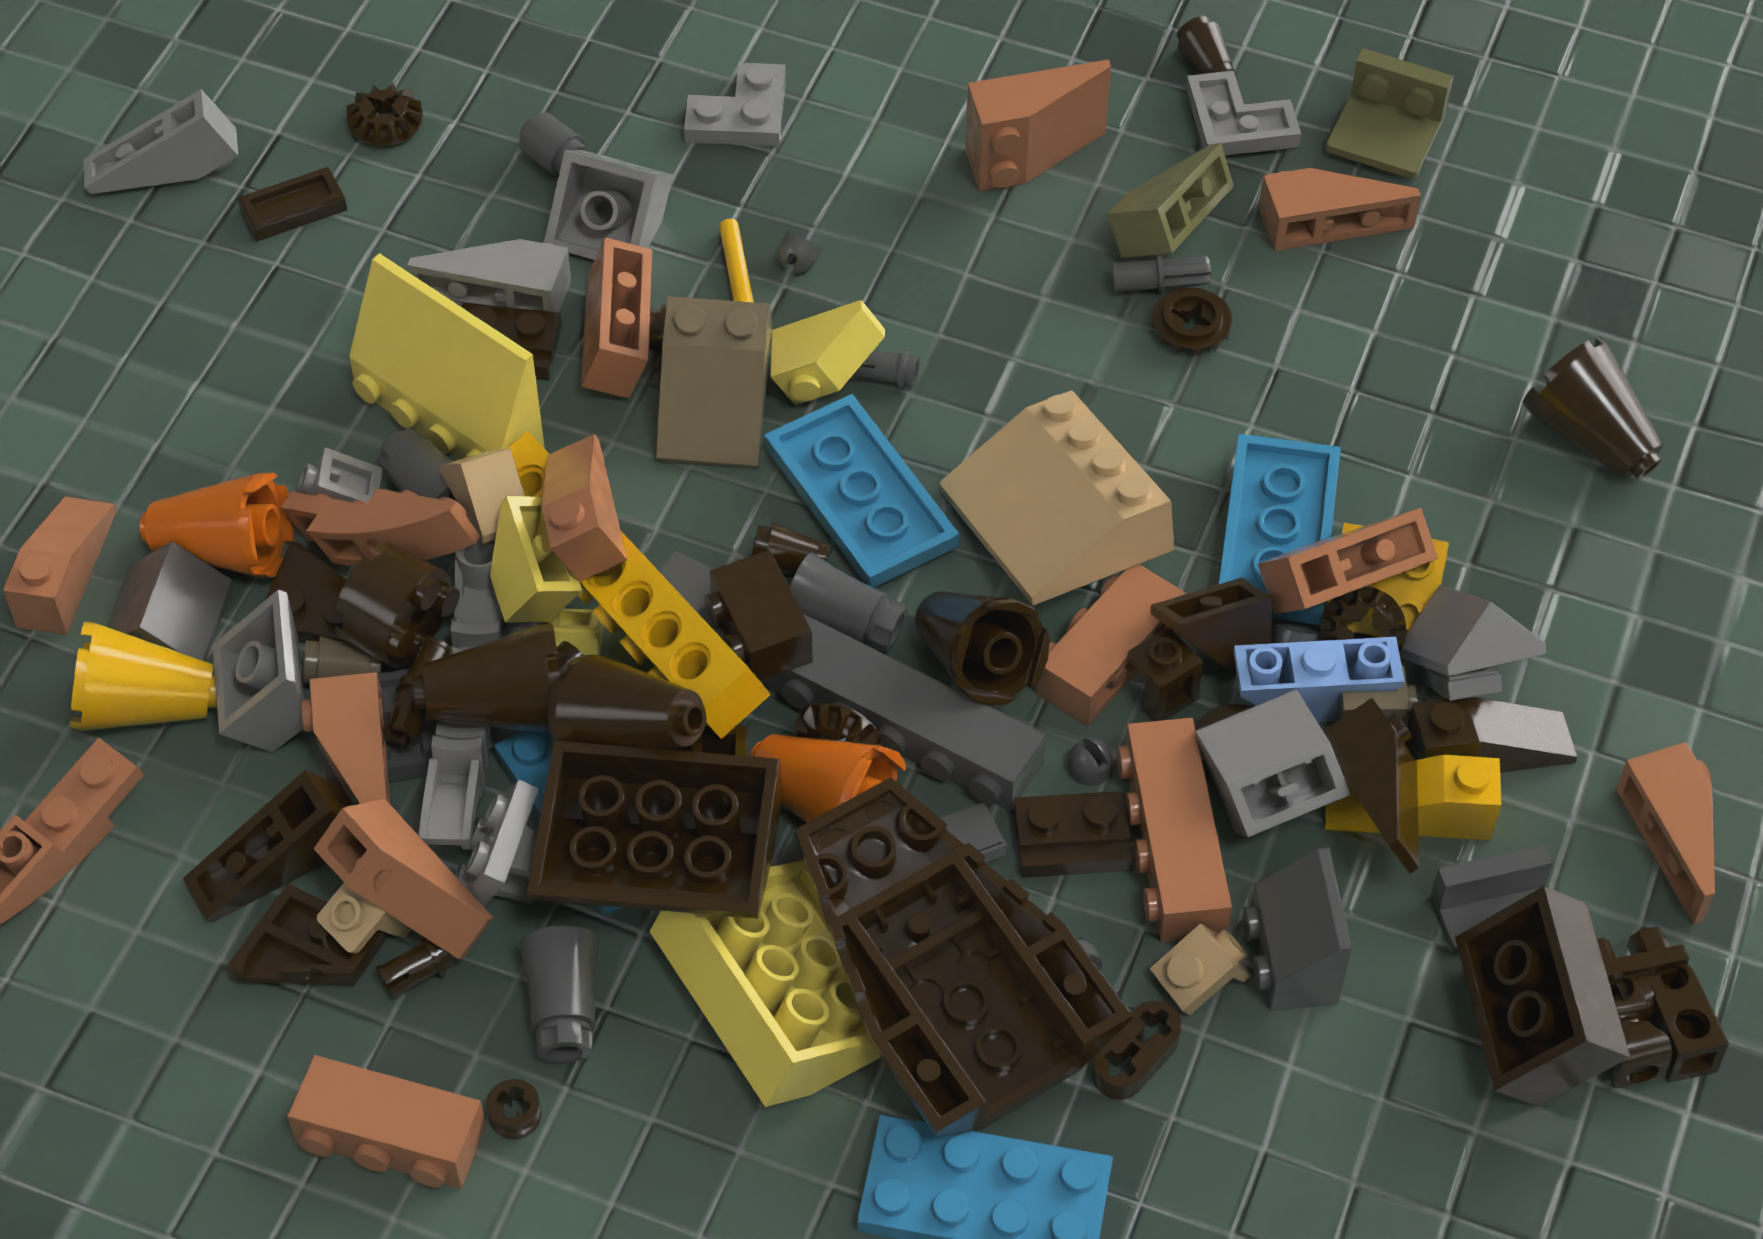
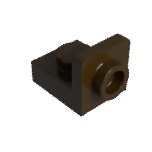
M1165 628L1129 650L1128 661L1146 680L1143 712L1152 721L1166 720L1199 700L1203 661L1172 629Z

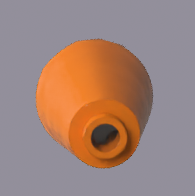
M260 472L153 501L148 506L147 511L141 516L140 535L152 552L173 541L212 567L259 578H272L276 576L284 557H281L284 542L294 541V523L281 509L282 504L289 496V491L285 485L275 484L273 479L278 477L275 473Z
M771 734L763 741L758 742L752 748L749 755L750 757L779 759L783 788L781 804L806 823L890 777L897 782V769L906 772L905 761L900 753L886 746Z

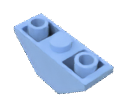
M1396 637L1235 645L1233 650L1240 697L1254 705H1258L1292 690H1297L1317 722L1336 721L1342 692L1396 691V688L1404 687L1405 681Z

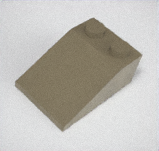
M668 296L662 345L656 449L657 462L759 469L772 335L770 303Z

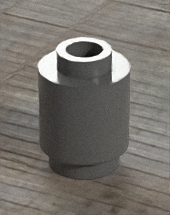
M543 112L530 117L523 124L520 131L519 146L521 151L555 177H559L565 150H585L590 152L582 136L549 112Z

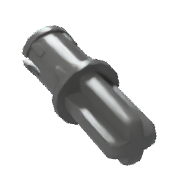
M1156 254V259L1112 262L1114 293L1158 289L1159 293H1164V288L1208 284L1211 281L1209 257L1197 255L1162 259L1161 254Z

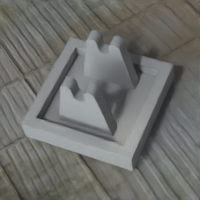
M519 779L505 797L499 794L495 795L484 819L481 817L476 819L470 849L472 853L467 865L461 863L454 874L483 907L488 904L494 895L532 904L535 901L527 898L528 886L526 882H529L537 833L527 827L526 823L539 788Z

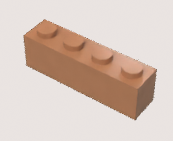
M1193 718L1127 724L1125 746H1118L1116 751L1120 779H1129L1131 792L1125 795L1129 826L1138 825L1140 840H1135L1134 842L1136 868L1139 874L1147 873L1150 887L1144 888L1143 891L1145 915L1147 922L1156 921L1160 943L1181 941L1199 924L1208 927L1218 934L1224 929L1228 931L1232 911L1199 745L1194 733Z

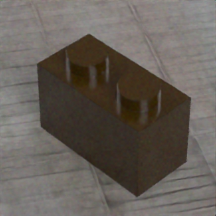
M770 550L710 570L711 593L705 595V604L709 616L715 626L723 624L728 634L725 636V643L749 667L759 681L813 662L812 630Z

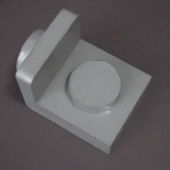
M324 447L314 465L307 463L304 466L297 483L296 492L310 495L322 493L333 499L349 502L361 500L368 503L377 488H380L383 468Z

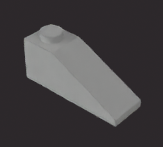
M200 89L83 159L84 188L90 194L200 179L214 170L218 171L225 168L234 158L239 156L236 127L204 91Z
M523 239L413 257L409 259L407 264L410 274L460 307L462 303L560 312L571 283L567 247Z

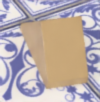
M511 449L486 451L440 466V474L457 502L466 509L468 513L467 519L480 534L479 539L482 544L495 540L501 501L506 496H524Z

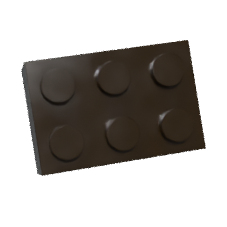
M1543 886L1455 937L1494 1091L1540 1106L1630 1058L1586 903Z

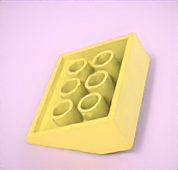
M380 253L374 257L371 262L349 355L354 379L352 384L357 394L370 404L377 403L390 412L402 427L406 429L412 427L431 440L444 454L450 453L459 460L486 451L507 449L527 430L545 449L533 354Z
M804 860L770 867L759 919L660 911L649 932L765 1107L810 1096L881 1058L870 1042Z

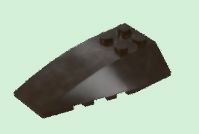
M890 777L795 829V837L870 1042L936 1137L982 1130L1079 1072L1132 1020L1133 1015L1065 923L1052 912L1047 915L1028 899L1029 893L1013 879L1005 880L985 863V856L970 843L964 845L946 830L947 824Z

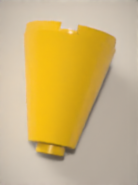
M83 623L81 635H89L92 638L91 643H83V649L78 648L71 710L81 711L82 717L74 716L70 721L71 730L88 731L207 718L208 707L217 708L215 675H212L214 664L97 623Z

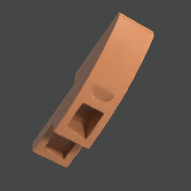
M377 488L368 503L361 500L349 502L333 499L322 493L310 495L291 491L281 506V509L303 536L309 541H315L334 564L356 566L363 557L373 561L382 553L375 549L381 543H391L422 560H428L474 545L480 537V534L467 519L468 513L466 509L457 501L448 497L435 499L419 496L408 490L395 492Z
M99 737L25 821L15 814L0 830V925L50 890L101 842L115 826L108 816L144 777L143 772L135 764Z

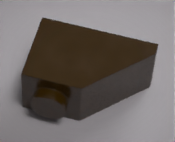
M1243 578L1151 605L1152 616L1226 669L1236 668L1233 653L1235 645L1272 644L1271 596Z

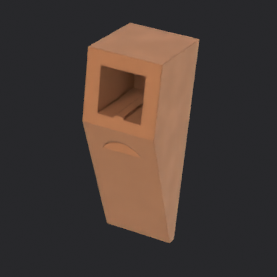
M385 798L342 808L314 847V850L349 889L458 959L466 956L493 919V916Z

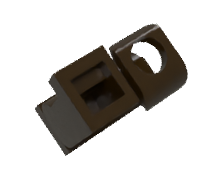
M1659 927L1638 930L1632 934L1627 944L1631 955L1616 958L1610 941L1605 938H1598L1597 942L1630 1054L1629 1059L1615 1065L1611 1076L1612 1087L1620 1088L1662 1079L1665 1076L1669 1083L1717 1073L1729 1042L1694 970L1688 965L1690 958L1684 945L1671 947ZM1651 1066L1644 1071L1631 1073L1638 1068Z

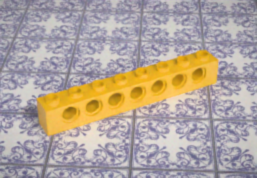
M527 430L507 449H511L524 496L542 497L547 455L549 453ZM621 531L627 561L580 581L582 592L577 596L585 605L593 598L599 603L592 612L612 635L620 629L627 634L619 642L636 662L642 666L649 659L655 665L647 673L695 691L703 701L707 716L706 723L722 739L771 694L749 667Z

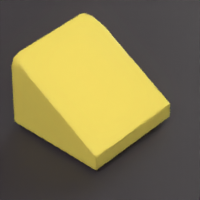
M562 609L550 622H547V624L553 623L556 646L562 641H567L583 653L584 656L589 654L600 655L603 624L594 615L592 610Z

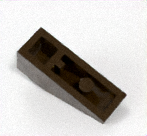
M1476 697L1452 701L1445 698L1412 703L1406 727L1413 738L1407 741L1405 745L1415 760L1439 755L1500 758V773L1576 763L1577 754L1563 712Z
M1371 698L1324 729L1323 732L1331 743L1346 781L1391 850L1409 874L1419 868L1417 762L1404 743L1412 739L1413 736L1395 710L1385 716L1375 700Z
M304 770L191 870L183 880L205 918L215 922L325 864L326 862L314 850V847L340 810L344 807L353 806L343 788Z

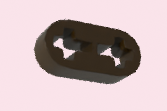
M1154 1000L1140 1004L1131 1012L1133 1015L1132 1020L1095 1055L1093 1081L1096 1088L1103 1095L1118 1100L1133 1097L1175 1052L1179 1044L1182 1021L1179 1013L1171 1005L1163 1001ZM1158 1023H1161L1165 1026L1164 1035L1155 1033L1145 1044L1142 1043L1145 1025L1153 1028ZM1129 1056L1133 1057L1130 1063L1129 1076L1122 1072L1116 1077L1109 1075L1110 1064L1119 1067Z

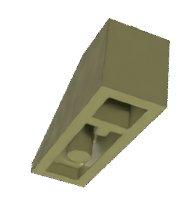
M1221 143L1211 144L1134 188L1107 214L1109 229L1112 237L1117 242L1121 258L1172 254L1230 192L1234 184Z

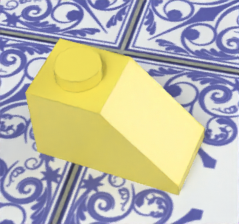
M862 300L773 329L770 377L794 405L838 392L884 339L885 329Z
M506 496L501 501L490 578L505 623L550 622L582 592L580 582L550 549L541 508L542 497Z

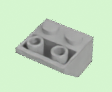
M1292 690L1194 731L1235 834L1245 837L1253 836L1351 795L1331 743L1297 690Z

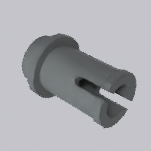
M874 349L864 362L873 363L876 366L862 364L854 373V377L857 379L865 378L896 383L898 389L904 390L906 385L915 386L917 383L920 357L911 355V351L904 349L902 354Z

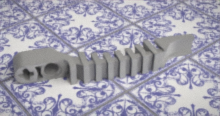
M478 539L476 544L455 551V588L460 591V597L454 610L455 621H451L450 627L453 654L503 637V627L506 623L490 578L495 540L482 544L481 540ZM440 721V724L437 723L436 736L433 735L431 749L433 759H429L419 837L428 846L462 845V849H471L476 809L479 800L483 799V789H486L487 785L486 769H489L490 765L489 748H492L493 731L492 727Z

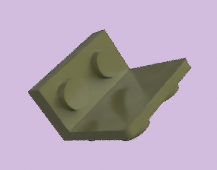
M1362 48L1356 60L1351 94L1327 141L1326 151L1410 179L1417 178L1445 118L1454 76Z

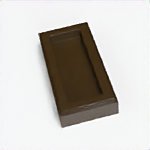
M329 167L237 198L239 209L256 242L347 211L346 199Z

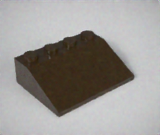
M554 741L528 883L527 898L530 900L759 919L776 843L783 793L779 759Z

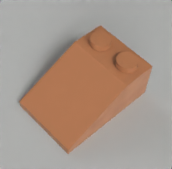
M1109 59L968 83L965 151L979 191L1026 184L1106 133L1111 75Z

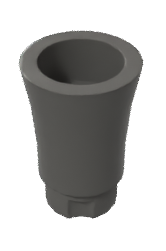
M412 428L395 431L385 439L381 445V454L378 460L388 473L389 479L401 492L408 490L419 496L435 499L448 497L457 501L440 474V466L453 461L431 440L425 439Z
M810 552L804 558L789 587L803 614L885 653L889 652L898 639L908 612L907 606L887 598V593L864 584L838 570L813 552Z
M545 927L526 934L519 943L527 975L531 1005L532 1032L536 1035L537 1056L547 1060L549 1063H573L574 1061L588 1058L592 1054V1031L596 1027L594 1004L595 972L600 938L595 932L583 927Z

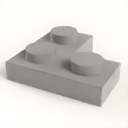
M739 63L735 97L688 95L684 124L685 143L780 146L786 64Z
M1234 71L1187 76L1186 91L1203 149L1211 144L1221 143L1224 155L1299 147L1301 131L1290 99L1244 104Z

